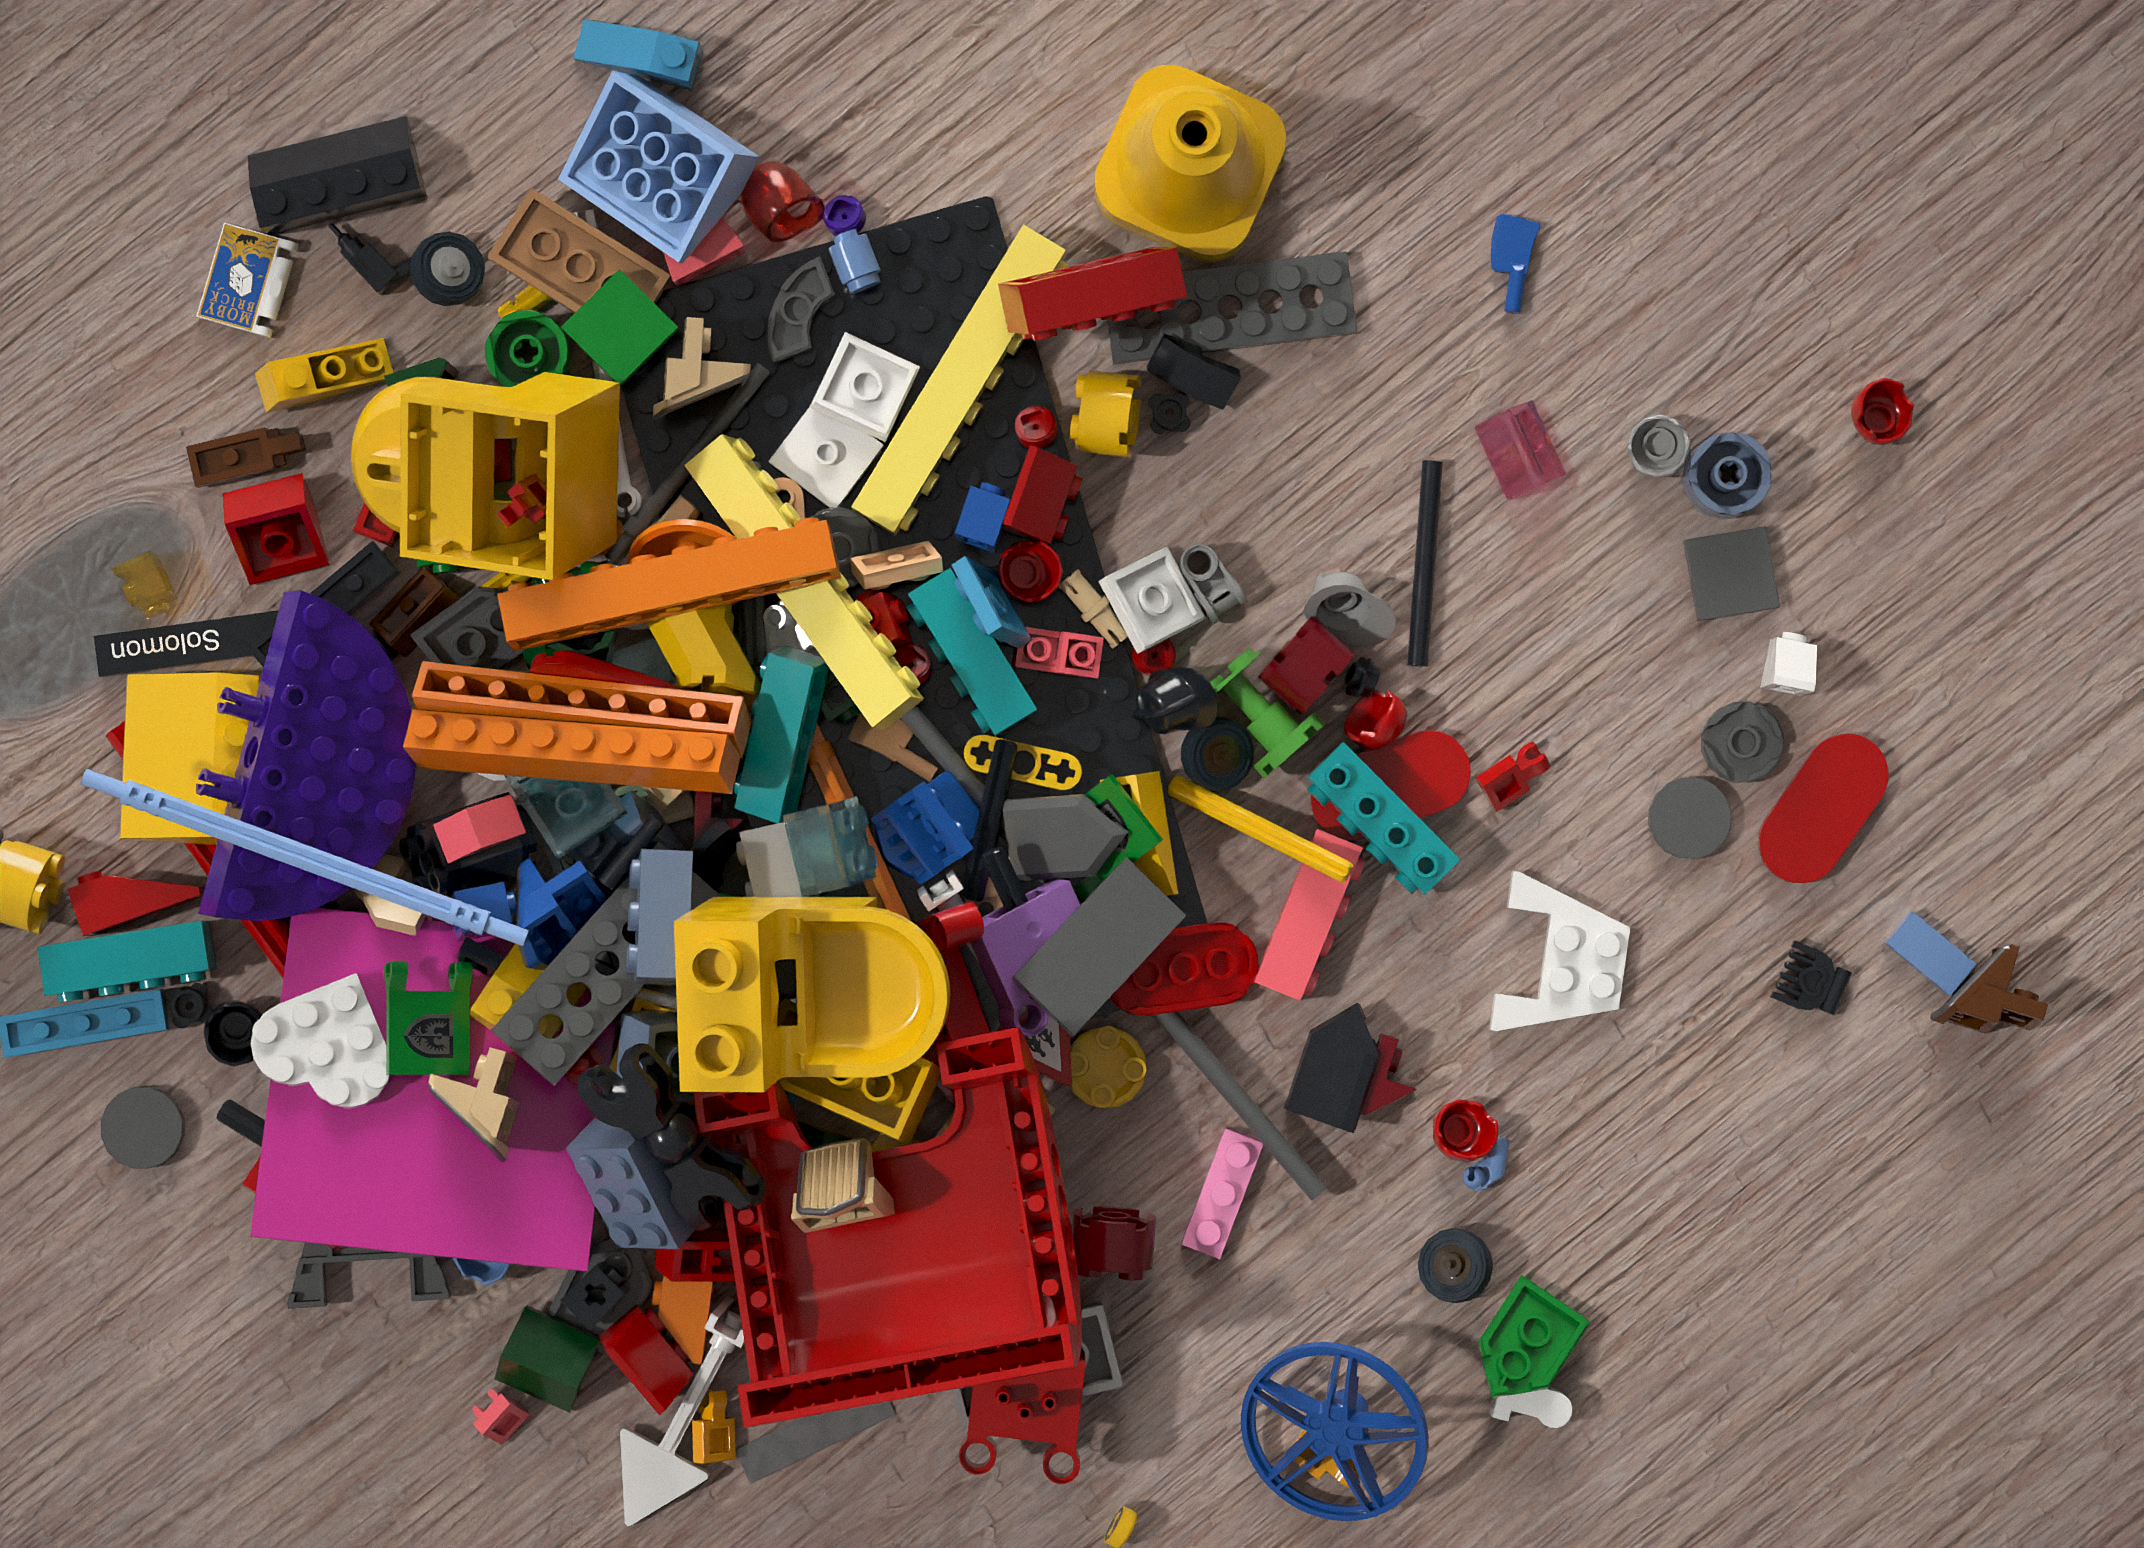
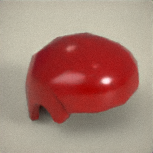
M1882 378L1867 384L1855 396L1851 407V419L1858 433L1866 441L1876 445H1886L1900 440L1911 428L1914 404L1905 395V386L1901 382Z
M1019 541L1012 544L1001 555L997 568L1000 587L1012 599L1027 603L1042 601L1051 595L1059 587L1063 574L1060 556L1043 541Z
M1374 690L1369 697H1362L1348 713L1344 722V734L1365 749L1378 750L1396 741L1403 732L1408 714L1401 698L1397 697L1390 690L1386 692L1388 695Z
M1457 1099L1442 1106L1434 1117L1433 1140L1437 1148L1447 1158L1468 1163L1490 1153L1498 1141L1499 1125L1497 1120L1493 1119L1486 1112L1481 1103Z

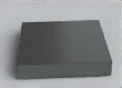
M1766 526L1683 541L1697 622L1780 607Z

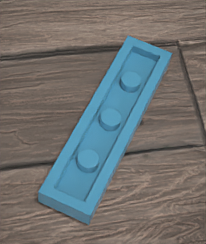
M163 989L0 1016V1040L3 1058L170 1030Z

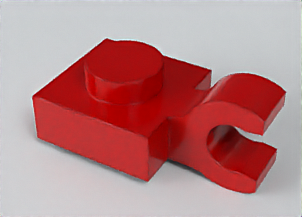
M535 473L518 481L507 491L512 498V503L497 513L507 527L517 522L523 516L530 519L533 524L545 519L546 485Z
M1530 742L1519 750L1516 761L1508 755L1477 776L1476 780L1489 804L1498 812L1531 790L1527 781L1545 773L1551 765L1544 753L1540 754L1536 744Z

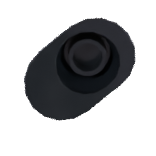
M1177 667L1157 670L1151 673L1148 682L1138 693V708L1132 715L1134 719H1144L1146 724L1156 733L1169 734L1176 731L1193 730L1212 725L1218 717L1219 703L1211 683L1201 673L1192 668Z

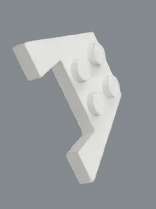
M1512 871L1507 908L1549 914L1537 999L1494 993L1489 1030L1500 1031L1619 1009L1630 927L1521 872Z

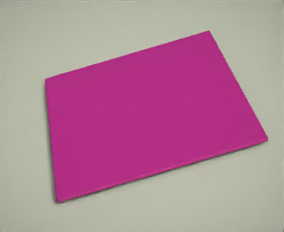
M316 908L291 916L280 1003L357 973L386 1044L387 991L384 980V965L387 962L405 961L408 964V978L405 991H451L448 967L452 963L459 962L457 957L464 940L457 942L454 925L441 921L424 920L417 935L414 936L376 927L369 913ZM494 935L472 939L503 955V960L516 944ZM474 969L470 986V1009L491 979ZM587 988L575 1007H583L590 1002L591 992L589 988ZM470 1017L469 1075L437 1076L477 1088L479 1080L474 1078L476 1065L481 1054L487 1055L490 1047L505 1051L517 1058L505 1096L520 1102L508 1142H506L510 1147V1151L505 1162H500L492 1151L437 1098H433L428 1086L430 1075H389L388 1083L381 1091L379 1097L365 1106L352 1109L330 1105L317 1096L310 1084L292 1087L287 1084L276 1083L270 1079L250 1237L587 1272L595 1206L582 1178L575 1169L566 1147L596 1117L580 1098L577 1086L569 1083L564 1076L553 1086L493 1034L489 1028ZM616 1017L590 1045L601 1053L604 1065L610 1067ZM563 1026L561 1027L556 1037H558L562 1033ZM595 1083V1085H596L597 1089L599 1090V1092H601L602 1094H604V1093L601 1091V1089L598 1087V1085Z

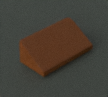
M421 567L374 617L369 625L403 657H407L418 646L410 634L459 600L460 596L434 574L429 567Z

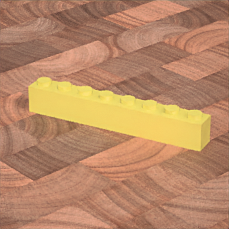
M1023 224L851 506L854 511L896 536L900 528L904 531L909 529L919 510L914 508V505L921 493L929 496L940 478V475L935 472L943 458L948 461L951 460L962 441L956 436L963 424L966 423L971 426L983 407V404L978 402L985 388L991 391L995 388L1004 372V369L999 367L1005 355L1008 352L1014 356L1024 340L1022 334L1008 332L998 283L1068 267L1069 264L1063 261L1066 257V250Z
M721 434L684 466L737 539L754 536L753 533L756 530L765 527H777L778 530L795 527L794 523L801 520V517L789 503L785 502L783 504L775 491L778 490V486L774 479L766 471H759L752 461L755 454L750 446L742 438L736 439ZM842 574L839 579L777 592L778 597L872 728H889L924 699L917 690L920 683L916 676L906 666L901 667L893 655L896 653V649L884 634H877L869 623L872 620L870 612L860 601L856 600L854 602L845 590L849 585Z

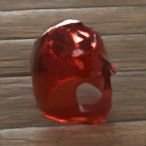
M770 160L755 165L742 193L738 196L742 209L749 221L771 242L789 240L805 230L813 228L824 218L825 205L822 199L795 170L780 161ZM810 201L806 212L796 218L792 217L786 210L794 204Z

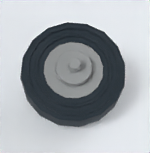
M449 231L434 233L419 244L412 255L410 273L412 282L420 295L431 303L453 306L464 303L476 294L483 283L485 265L483 256L475 243L464 235Z

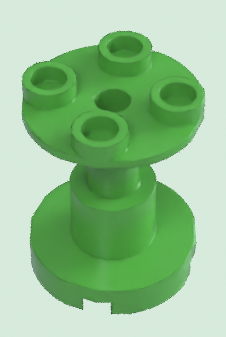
M1249 648L1227 666L1232 672L1230 676L1224 680L1219 675L1210 683L1216 694L1223 689L1252 721L1247 729L1268 751L1253 767L1265 778L1326 723L1314 712L1299 725L1278 700L1273 705H1270L1242 674V671L1263 653L1261 650L1255 653Z

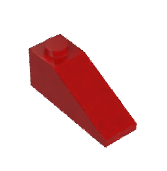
M101 870L78 877L79 885L67 889L83 936H93L202 898L205 887L122 876H102Z
M711 1229L695 1230L679 1249H657L655 1268L671 1282H735L728 1232Z

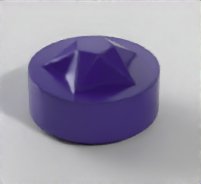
M843 195L832 199L826 205L823 211V220L833 236L856 229L858 234L865 225L866 213L859 200L852 196Z

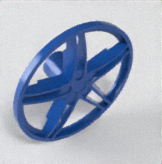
M1312 1342L1291 1347L1274 1356L1259 1370L1249 1385L1242 1404V1439L1254 1469L1267 1486L1279 1497L1308 1514L1337 1521H1357L1376 1517L1402 1502L1413 1490L1424 1470L1428 1456L1429 1435L1426 1418L1416 1395L1406 1381L1392 1367L1376 1356L1359 1348L1333 1342ZM1317 1355L1335 1356L1323 1402L1289 1385L1286 1388L1270 1379L1280 1368L1295 1360ZM1342 1357L1347 1358L1348 1366L1345 1389L1336 1391ZM1358 1363L1369 1367L1387 1380L1401 1396L1411 1416H1395L1394 1413L1369 1412L1365 1398L1357 1392L1359 1376H1357ZM1262 1389L1271 1394L1272 1396L1276 1397L1280 1401H1277L1268 1394L1264 1393ZM1258 1400L1307 1431L1285 1452V1455L1273 1467L1266 1458L1257 1435L1256 1407ZM1292 1407H1294V1408H1296V1409H1298V1410H1300V1411H1302V1412L1307 1413V1415L1304 1416L1303 1414H1301V1413L1298 1412L1297 1410L1293 1409ZM1414 1428L1415 1430L1412 1432L1399 1433L1397 1431L1376 1433L1368 1432V1429ZM1416 1440L1414 1459L1408 1474L1395 1489L1383 1496L1375 1480L1377 1475L1363 1445ZM1309 1447L1315 1455L1283 1479L1279 1473ZM1331 1455L1360 1504L1339 1505L1323 1502L1305 1495L1289 1483ZM1347 1460H1353L1361 1481L1372 1500L1371 1502H1369L1360 1487V1481Z

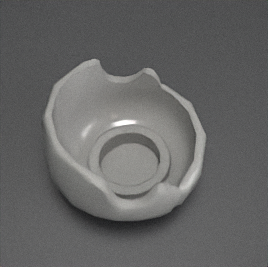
M1661 414L1646 417L1632 429L1628 441V454L1633 465L1640 473L1655 478L1672 476L1685 465L1690 455L1689 435L1683 425L1675 418Z

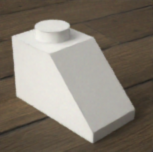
M1783 632L1782 638L1775 637L1771 639L1760 688L1797 696L1814 692L1816 685L1817 645L1807 644V636L1790 632Z

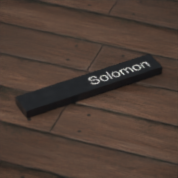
M279 610L94 636L99 677L253 657L246 647L276 623Z

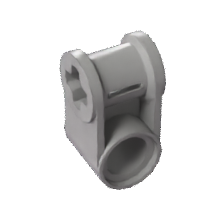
M1195 544L1182 553L1179 560V569L1193 590L1197 602L1212 624L1219 621L1218 616L1238 603L1244 605L1248 602L1236 580L1225 569L1216 553L1209 546ZM1201 552L1208 557L1209 569L1205 574L1196 575L1189 570L1187 559L1191 553ZM1225 592L1229 593L1228 596H1226L1216 604L1213 603V600H1215Z

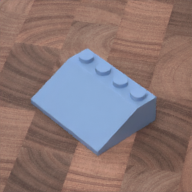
M612 71L558 180L677 262L684 263L742 193L760 157L639 75Z

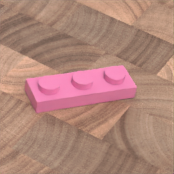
M1227 1128L1224 1129L1181 1245L1218 1259L1221 1258L1262 1150L1263 1143L1261 1141Z

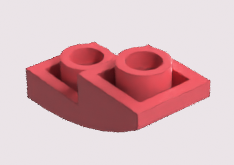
M1025 627L1032 640L1019 649L1014 647L1011 665L1013 668L1097 679L1104 637Z

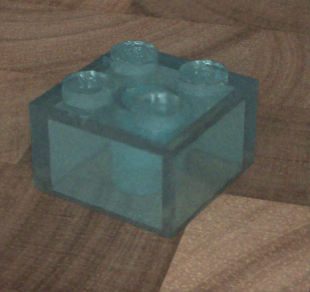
M857 796L782 815L802 897L849 887L876 877L877 856L874 848L868 843L865 831L868 825L867 814L864 807L859 805Z

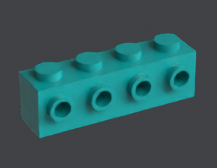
M949 568L908 593L912 603L906 606L917 626L921 627L926 624L934 636L933 639L928 641V644L939 662L941 663L948 659L956 673L949 678L961 698L969 694L977 709L972 711L971 714L983 734L991 730L996 737L1036 713L1037 708L994 638L989 635H983L973 620V614L976 611L970 600L966 601L957 590L954 580L957 578L952 569Z
M786 645L769 652L764 658L760 668V676L763 678L761 690L756 696L751 710L754 722L743 753L746 756L744 767L737 777L734 792L737 794L735 809L777 824L796 816L829 666L822 657Z
M1344 742L1340 743L1306 777L1311 783L1307 788L1308 792L1324 807L1330 802L1341 813L1336 820L1352 836L1359 831L1370 842L1365 849L1381 865L1388 861L1399 872L1394 878L1411 895L1416 890L1421 895H1426L1460 861L1450 848Z
M210 921L189 922L37 947L44 996L57 995L58 1003L84 999L83 991L98 989L99 996L123 993V984L139 982L140 990L165 986L164 978L180 975L181 983L206 979L205 971L217 969Z

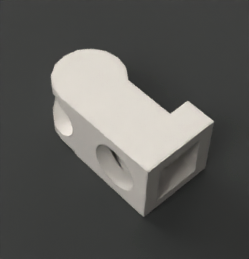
M1549 1387L1545 1390L1493 1398L1489 1414L1493 1418L1509 1421L1511 1411L1537 1417L1542 1424L1550 1428H1558L1564 1426L1570 1420L1572 1405L1570 1400L1561 1391Z

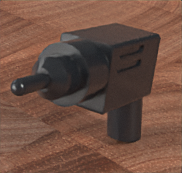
M333 223L329 224V228L338 237L337 244L341 247V255L379 295H383L391 286L411 276L410 265L412 257L392 267L370 243L365 244L358 236L353 237L350 233H342Z

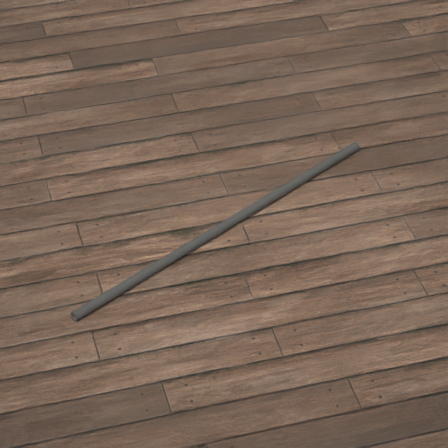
M916 705L903 715L901 719L943 769L954 775L980 810L985 785ZM1002 815L999 834L1007 843L1004 817ZM1045 879L1039 881L1043 885L1052 879ZM1077 896V899L1081 905L1084 901ZM1178 1012L1154 1015L1308 1198L1312 1201L1327 1188L1182 1016Z

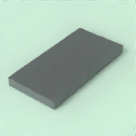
M1126 857L1015 973L1012 979L1070 1036H1074L1186 915Z

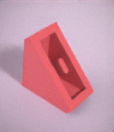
M512 794L466 808L433 824L448 864L527 834Z

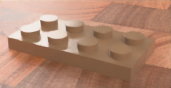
M533 188L529 190L487 256L490 261L573 313L582 307L619 269L654 303L657 302L671 280L670 274Z

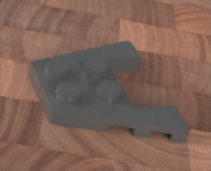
M305 1243L301 1258L298 1261L295 1272L296 1277L292 1292L289 1294L287 1308L325 1307L328 1305L325 1263L409 1258L412 1301L450 1299L451 1291L437 1256L352 1247L336 1250L328 1245Z

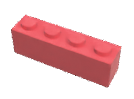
M1319 829L1314 830L1310 842L1353 864L1352 872L1348 879L1341 883L1301 863L1258 967V973L1253 981L1301 1001L1303 994L1311 996L1320 974L1313 971L1319 955L1327 957L1335 938L1334 934L1329 933L1330 927L1335 917L1342 920L1351 898L1344 894L1350 879L1358 881L1366 862V858L1360 856L1363 847Z

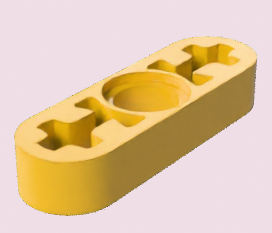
M988 735L972 737L964 748V758L967 765L976 772L988 774L991 759H986L984 765L976 764L977 758L971 755L972 748H979L981 742L989 743V751L993 752L996 740L1002 738ZM1011 741L1017 744V752L1027 751L1035 759L1034 769L1030 773L1020 775L1012 770L1011 780L1060 791L1070 790L1080 781L1082 774L1081 765L1073 755ZM1041 754L1050 756L1047 765L1060 766L1061 760L1069 761V769L1075 771L1074 778L1068 777L1065 780V784H1060L1057 782L1056 774L1045 772V780L1036 779L1041 769Z

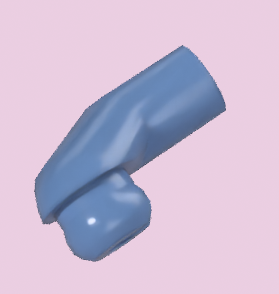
M1498 1138L1496 1145L1486 1158L1466 1168L1463 1173V1181L1467 1187L1475 1191H1481L1503 1178L1506 1169L1509 1139Z

